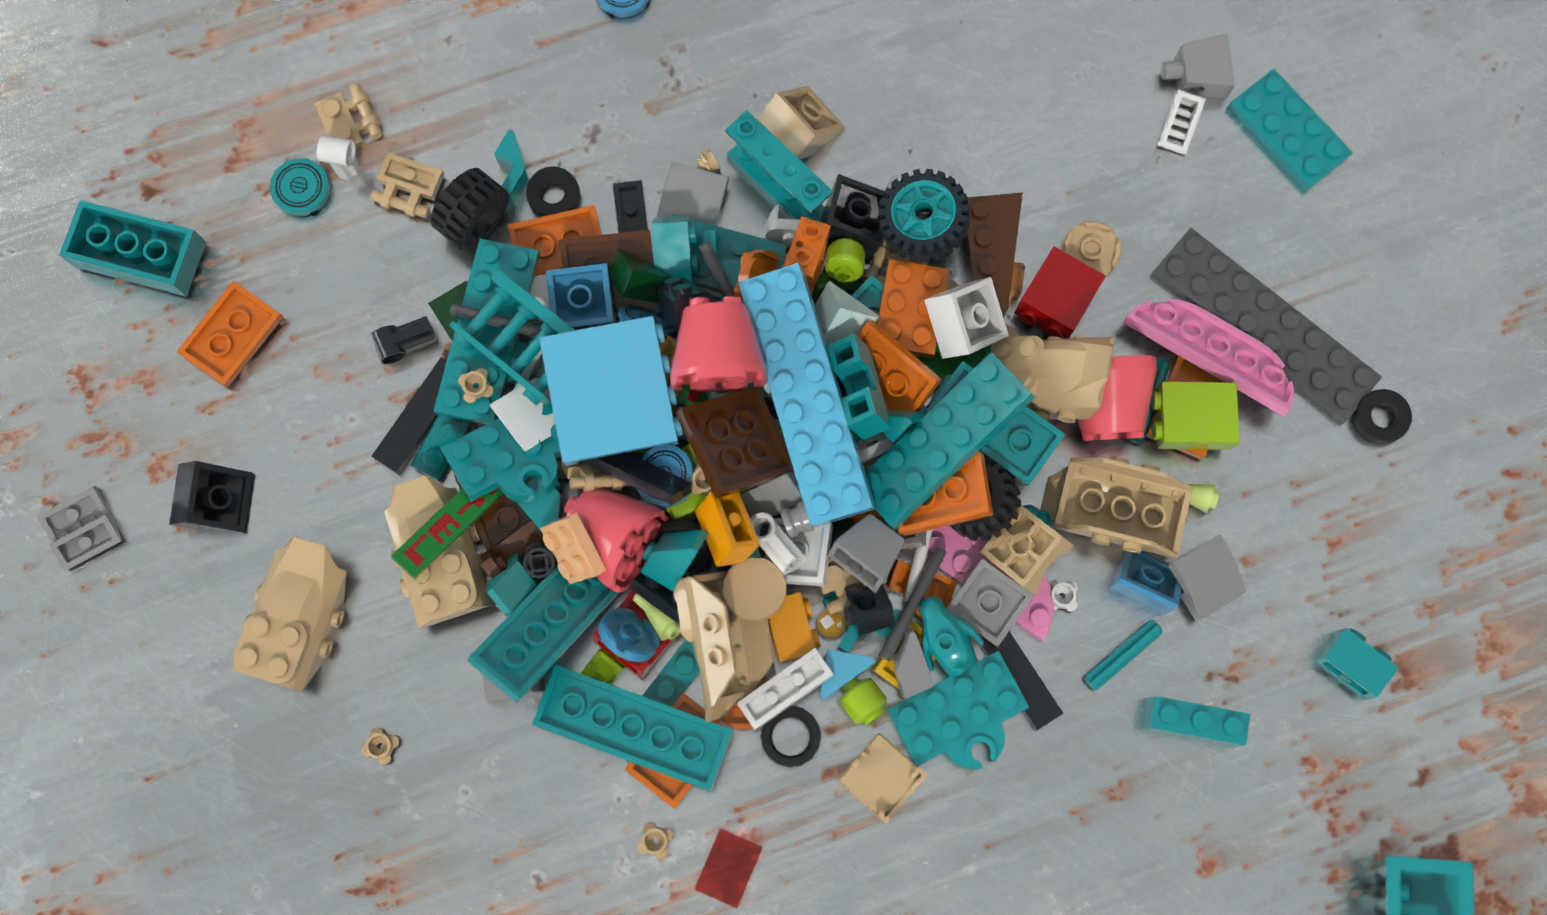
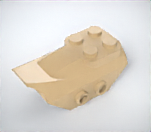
M1076 335L1073 339H1062L1051 336L1047 340H1042L1038 336L1005 337L996 342L991 352L1035 396L1027 405L1029 409L1048 422L1049 420H1059L1066 423H1074L1076 419H1089L1101 408L1105 383L1108 381L1115 346L1113 345L1115 337L1089 338L1083 335Z
M1112 456L1110 459L1070 458L1066 468L1048 477L1041 511H1049L1055 529L1091 537V542L1109 546L1111 542L1123 545L1122 549L1127 552L1139 554L1143 550L1177 559L1193 487L1168 473L1160 472V468L1150 464H1142L1141 467L1131 465L1129 460L1122 457Z
M429 475L393 486L390 505L384 511L395 550L391 551V555L458 493L456 488H446L433 480ZM475 523L415 580L394 562L396 568H401L404 579L400 580V587L404 597H409L418 629L491 606L490 596L487 593L488 579L485 570L480 565L481 554L483 553L479 552L477 542L481 541V537Z
M293 536L284 547L275 550L264 582L258 586L254 594L255 606L252 614H249L243 623L242 634L234 652L231 670L302 692L322 665L324 658L329 657L333 648L332 635L335 628L340 627L344 618L342 608L344 605L347 571L337 567L327 546Z
M728 571L682 578L678 580L674 589V599L677 603L680 620L679 630L688 642L693 643L700 670L706 723L727 717L730 710L740 699L745 698L758 688L775 660L768 619L748 622L736 617L727 607L723 596V581Z

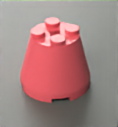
M741 297L722 298V302L709 303L708 298L690 299V306L684 308L670 372L671 388L682 390V385L690 386V389L694 390V392L706 393L739 391L741 388L747 387V383L754 382V387H761L767 384L766 365L748 308L742 304Z
M1156 356L1112 357L1101 408L1089 419H1077L1083 441L1144 438L1157 371Z
M603 488L584 491L578 498L573 496L564 507L566 516L574 513L578 514L607 569L596 577L604 586L617 593L627 590L633 579L642 570L641 567L647 562L642 558L651 541L655 543L658 531L669 521V517L664 514V510L659 506Z

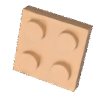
M577 513L550 522L540 528L546 547L553 552L558 561V570L568 580L569 584L596 577L607 570Z

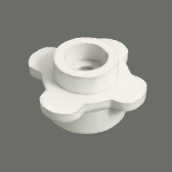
M1052 580L1049 582L1051 586L1050 597L1054 603V611L1057 609H1066L1069 612L1074 611L1078 606L1075 601L1078 589L1077 584L1073 581L1058 583L1056 580ZM1060 593H1063L1065 595L1064 599H1061L1059 597Z

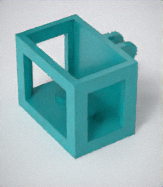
M1386 856L1387 915H1474L1473 862Z

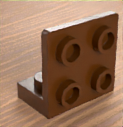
M532 520L527 521L481 554L480 565L489 577L493 579L507 569V559L516 553L522 558L525 546L531 541L543 540V533ZM554 556V559H555L554 569H555V568L558 566V561L556 560V558H555V556ZM546 577L536 578L537 585L535 586V588H536Z

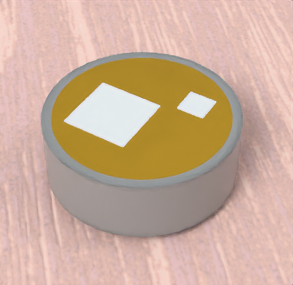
M824 609L818 614L815 627L822 638L835 640L844 634L847 622L841 611L830 615L828 609Z

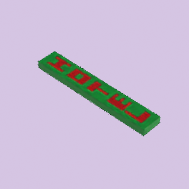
M462 488L391 555V559L415 580L504 493L500 488H497L470 502Z

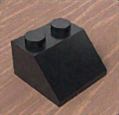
M838 174L832 188L833 193L827 200L820 220L822 223L831 225L827 245L842 238L853 239L863 246L865 259L871 260L884 238L879 224V203L881 198H884V191Z
M680 276L664 280V284L656 286L663 320L677 333H679L683 309L690 306V299L708 298L709 303L722 302L717 296Z
M199 461L178 464L169 525L196 530L244 533L253 472Z

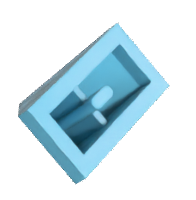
M827 650L825 662L834 676L821 684L820 698L824 701L853 678L866 671L875 664L874 659L869 656Z

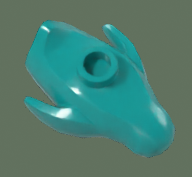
M930 596L922 600L919 605V612L923 619L922 651L930 671H934L932 655L949 677L960 675L976 665L977 659L970 636L979 645H984L977 630L969 622L950 612L939 598Z

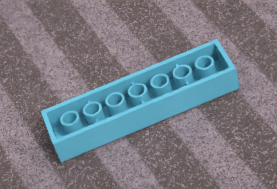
M795 263L738 282L766 365L768 385L810 526L819 527L876 509L853 431L846 423L840 400L843 397L836 374L831 366L827 345L803 268L799 263Z

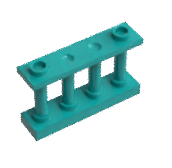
M746 110L725 129V132L737 143L727 153V159L776 205H779V208L791 219L800 220L802 216L820 222L825 208L822 203L833 193V190Z
M497 268L490 277L497 286L494 290L496 292L465 330L454 321L449 326L457 333L454 339L468 350L473 346L526 390L522 394L536 406L542 402L550 408L552 405L551 401L543 394L548 388L546 371L534 385H531L520 374L541 351L539 337L576 330ZM513 299L519 304L517 314L489 347L486 348L474 337L505 301L509 302ZM534 317L543 323L540 326L542 330L509 367L497 357L498 354L528 319L531 321Z

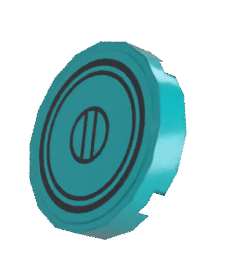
M294 158L285 161L275 170L271 177L270 193L273 201L283 212L292 216L305 217L311 215V212H314L316 209L320 210L330 197L331 183L327 173L317 162L308 158Z

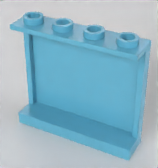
M653 316L539 337L562 462L565 466L578 464V461L671 443L678 445L677 436H682L683 433L677 417L673 418L671 405H675L677 402L674 389L671 386L667 387L665 374H670L671 371L668 356H661L659 343H665L662 325H655Z

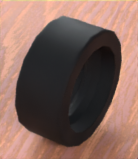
M790 706L763 725L761 732L763 749L767 756L778 765L786 767L801 766L811 760L819 749L821 741L819 724L814 716L804 708ZM785 718L799 719L805 723L809 730L810 739L808 746L798 755H784L773 744V729L778 722Z

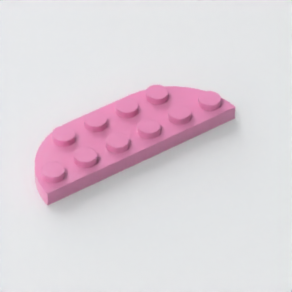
M1168 299L1167 302L1152 303L1153 301L1149 300L1136 306L1127 315L1123 323L1223 382L1237 383V390L1283 417L1290 411L1294 400L1293 382L1288 381L1283 370L1285 365L1282 360L1259 340L1207 310L1183 300Z
M950 526L933 529L926 561L928 562L935 547L944 549L947 553L938 569L951 579L958 581L957 583L963 586L982 558L1007 575L980 553L988 541H982L979 537L977 541L970 540L966 536L964 538ZM909 548L915 553L916 548ZM1045 574L1041 580L1039 590L1015 622V624L1041 642L1048 634L1054 612V603L1050 597L1051 586Z

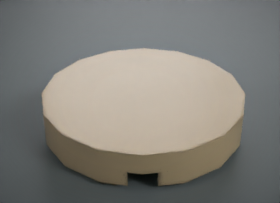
M1084 221L1067 232L1061 245V250L1107 276L1116 268L1120 260L1121 242L1108 225L1099 221Z
M747 558L744 563L735 564L728 571L723 581V596L727 607L736 617L748 622L772 618L781 610L786 599V581L783 573L774 563L763 558Z

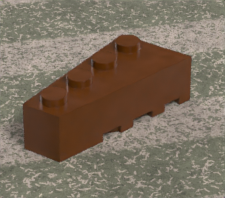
M1023 192L967 197L970 209V223L967 235L963 239L968 282L992 278L1003 318L1009 305Z

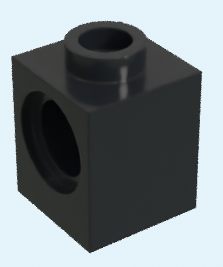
M883 584L876 593L868 587L846 593L847 607L843 608L844 616L848 626L854 625L858 636L895 625L893 605Z

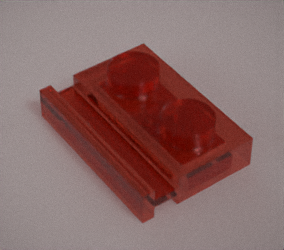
M720 828L694 890L738 908L763 847Z

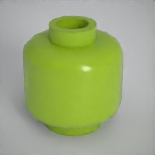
M842 238L832 242L826 254L825 270L827 275L842 283L858 280L864 272L865 250L863 246L850 238Z
M855 677L842 688L845 694L841 697L840 704L856 724L865 723L868 726L887 711L884 707L887 703V698L873 679L865 678L860 681Z

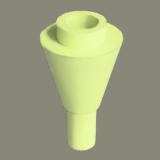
M1187 484L1193 487L1190 505L1206 514L1209 508L1215 510L1220 494L1219 491L1214 490L1216 484Z
M636 593L633 601L645 611L659 638L662 641L676 638L680 634L679 624Z

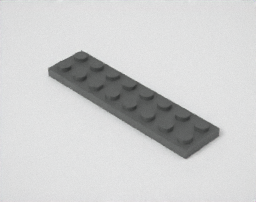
M1191 227L1152 272V275L1185 301L1207 310L1269 347L1284 363L1283 370L1288 381H1292L1294 387L1341 424L1351 417L1357 409L1360 400L1367 393L1371 392L1382 378L1380 374Z

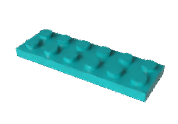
M480 238L462 305L482 310L496 293L494 290L497 286L490 277L497 268L530 294L540 257L539 251ZM513 299L509 302L505 301L495 314L513 318L518 312L519 304ZM458 317L457 325L465 330L472 320ZM485 324L474 338L488 348L503 329ZM516 333L497 356L509 367L512 365L520 333ZM453 336L433 412L438 415L486 425L498 418L490 404L503 397L509 375L473 346L467 350ZM483 368L489 374L487 379L489 385L493 387L494 393L489 398L481 397L476 399L474 403H467L463 398L465 392L458 383L459 377L462 374ZM478 383L473 385V388L479 387Z
M992 352L865 472L876 510L893 529L896 530L1035 398Z
M557 566L469 656L468 662L518 703L619 593L604 586L597 577L569 584L568 580L560 574Z
M556 664L532 722V725L709 792L713 789L734 732L730 728L713 722L706 723V720Z

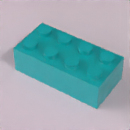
M80 200L59 256L76 268L187 297L206 241L193 229Z

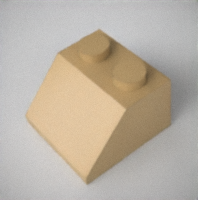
M809 86L776 93L758 117L760 122L799 159L812 156L845 129L840 120Z

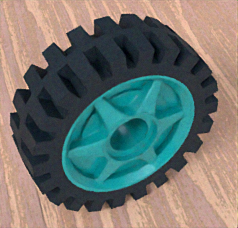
M920 169L913 170L912 176H909L908 172L902 174L901 181L895 179L891 182V189L887 187L884 191V198H881L879 203L880 228L886 243L888 242L889 247L894 252L897 251L898 255L902 258L909 256L910 261L914 262L917 261V258H921L923 263L929 262V258L934 257V260L937 261L941 259V255L944 253L946 256L952 254L953 248L958 249L962 243V238L965 239L970 223L969 203L962 186L959 183L956 184L953 177L949 176L946 178L945 173L939 170L937 174H934L933 169H926L925 173L921 174ZM923 212L931 214V216L926 219H920L917 217L919 214Z

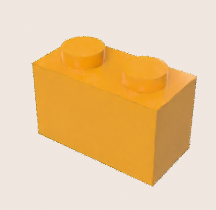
M710 492L695 510L701 528L709 532L706 541L716 567L744 563L760 545L739 492L715 499L713 493Z
M801 592L786 595L781 610L768 619L779 665L797 661L812 649L821 647L816 628L810 630L807 619L813 616L808 598L802 599Z

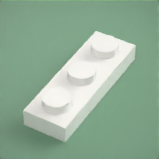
M814 648L737 702V705L754 730H758L830 679L834 674L817 649Z

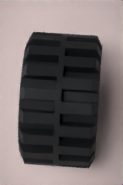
M476 167L468 169L457 176L439 196L432 210L431 226L460 250H467L477 245L480 238L485 239L499 223L506 210L509 193L481 169Z
M985 457L988 484L992 487L991 504L993 515L949 525L964 538L966 536L973 541H977L978 537L982 541H989L992 534L996 538L1002 536L1000 530L1004 527L1009 530L1013 526L1009 522L1011 518L1015 520L1018 518L1019 513L1015 510V507H1021V500L1017 496L1020 495V490L1015 484V480L998 462L995 463L988 457Z

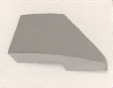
M911 628L906 630L904 634L906 638L898 652H895L891 659L895 663L893 668L900 694L905 699L933 687L923 651L914 630Z

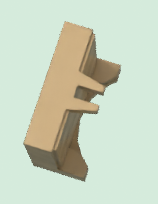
M1021 505V507H1015V510L1019 513L1017 520L1011 518L1009 521L1013 526L1009 530L1005 527L1000 530L1002 536L998 538L993 535L980 553L1023 588L1035 595L1050 565L1074 545Z
M879 732L837 781L884 824H887L908 797L927 778L928 774L922 768L915 765Z

